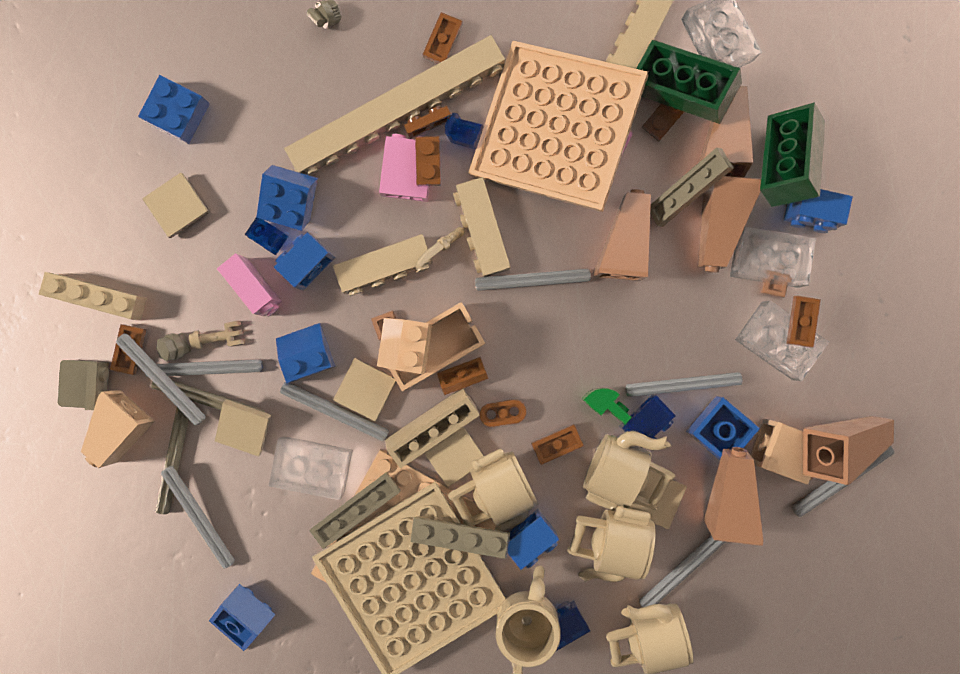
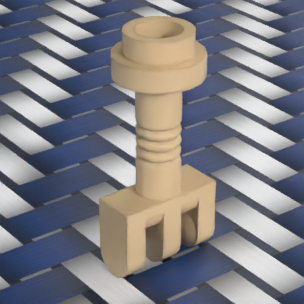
M241 321L224 323L225 331L201 335L199 330L194 331L193 334H189L191 348L202 349L205 343L227 340L228 347L245 344L244 339L234 340V336L243 335V330L233 331L232 327L241 326Z

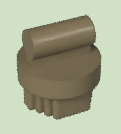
M334 0L319 1L316 3L315 9L309 8L307 10V15L318 27L323 26L325 29L333 27L342 18L339 5Z
M171 333L157 340L156 349L163 360H177L191 352L184 333Z

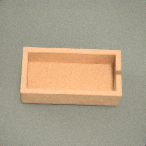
M462 302L426 322L432 325L424 374L389 369L401 391L410 388L486 344L476 326L470 327L469 324L473 321Z

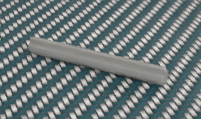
M590 269L480 277L475 279L476 290L480 291L588 282L591 280Z
M122 334L117 338L116 343L194 425H199L204 421L206 416L128 334Z
M262 360L157 364L167 376L262 372L263 370Z
M736 372L627 384L626 394L628 397L735 386L742 384V375Z
M284 382L281 387V394L380 441H384L389 433L388 429L291 383Z
M890 446L856 479L894 454L893 448ZM827 481L793 504L792 510L797 516L802 517L847 485Z
M169 466L161 472L162 477L224 569L231 566L235 559L175 468Z
M711 535L640 599L641 606L646 607L658 604L726 541L714 540Z

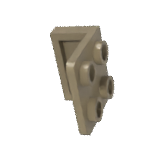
M62 360L59 370L58 405L61 407L94 410L99 394L107 391L109 362Z

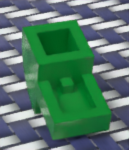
M595 388L581 398L601 416L608 410L625 425L632 418L627 414L629 409L620 401L614 402L620 395L614 390Z

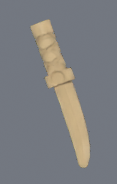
M458 227L448 236L438 239L437 243L418 259L416 269H419L439 251L447 250L452 242H455L465 234L463 228Z

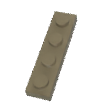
M716 147L651 204L650 214L657 226H665L733 169L722 148Z
M386 472L313 526L309 531L322 549H325L400 493L401 490L389 473Z
M416 516L413 518L410 542L505 559L507 557L510 532Z

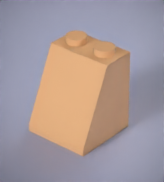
M384 318L377 366L424 374L432 325L404 319Z
M121 390L101 392L91 417L81 453L86 456L85 460L93 467L101 468L118 463L155 420Z
M763 419L750 453L754 459V465L808 485L813 477L803 475V431L777 421Z

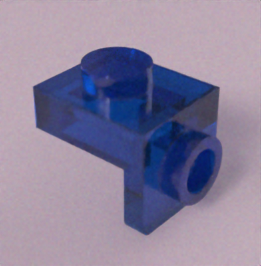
M453 112L451 118L445 124V134L453 144L476 149L484 127L482 124L463 120L458 113Z
M259 218L254 219L245 233L246 237L274 255H277L289 237L267 221Z

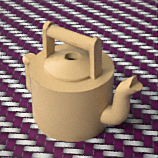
M627 431L619 437L606 434L592 458L584 480L583 488L588 491L586 499L611 511H616L619 505L629 508L633 502L652 510H657L658 503L670 481L674 480L675 474L651 462L652 453L643 448L662 450L671 447V444L666 441L667 436L652 439L636 431ZM650 469L662 475L650 499L639 496V494L648 484Z
M498 449L478 460H473L472 466L474 469L470 470L473 480L453 490L448 495L464 521L463 525L474 526L492 518L496 525L495 530L504 532L523 523L529 515V510L539 505L513 451L504 453L502 449ZM472 490L473 498L478 508L483 511L475 516L470 514L461 497Z
M619 505L616 511L605 510L601 519L578 516L572 542L568 546L567 552L571 555L594 560V568H588L578 573V576L584 579V582L594 578L609 582H619L625 578L645 579L652 563L655 547V524L653 520H650V513L624 508ZM586 526L597 527L592 535L591 545L593 550L580 548Z
M537 566L534 570L530 591H521L509 596L498 610L496 641L502 654L512 662L513 674H523V667H534L545 663L556 652L560 642L557 612L553 604L544 596L545 570L542 566Z
M676 603L653 604L638 609L627 605V608H624L621 614L630 618V626L608 632L606 635L610 645L611 665L613 667L640 663L645 674H657L693 664V652L689 634L680 608ZM628 638L632 654L621 656L619 640Z

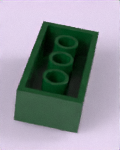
M655 40L650 42L636 68L648 72V78L641 97L718 124L721 123L742 84L740 68Z
M815 102L768 115L760 191L771 207L820 197L825 120Z

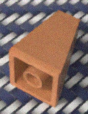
M740 86L720 124L711 121L699 162L703 160L716 147L722 148L733 166V169L725 175L727 177L744 178L753 164L748 86Z
M723 176L703 193L698 267L705 268V272L718 273L719 269L728 266L760 194L761 179Z
M632 189L624 195L594 270L593 277L641 281L648 277L651 194H644V190Z
M869 416L803 428V475L845 485L851 484L894 443V420Z
M732 447V450L723 449L704 522L714 540L763 546L754 459L746 449L740 447Z

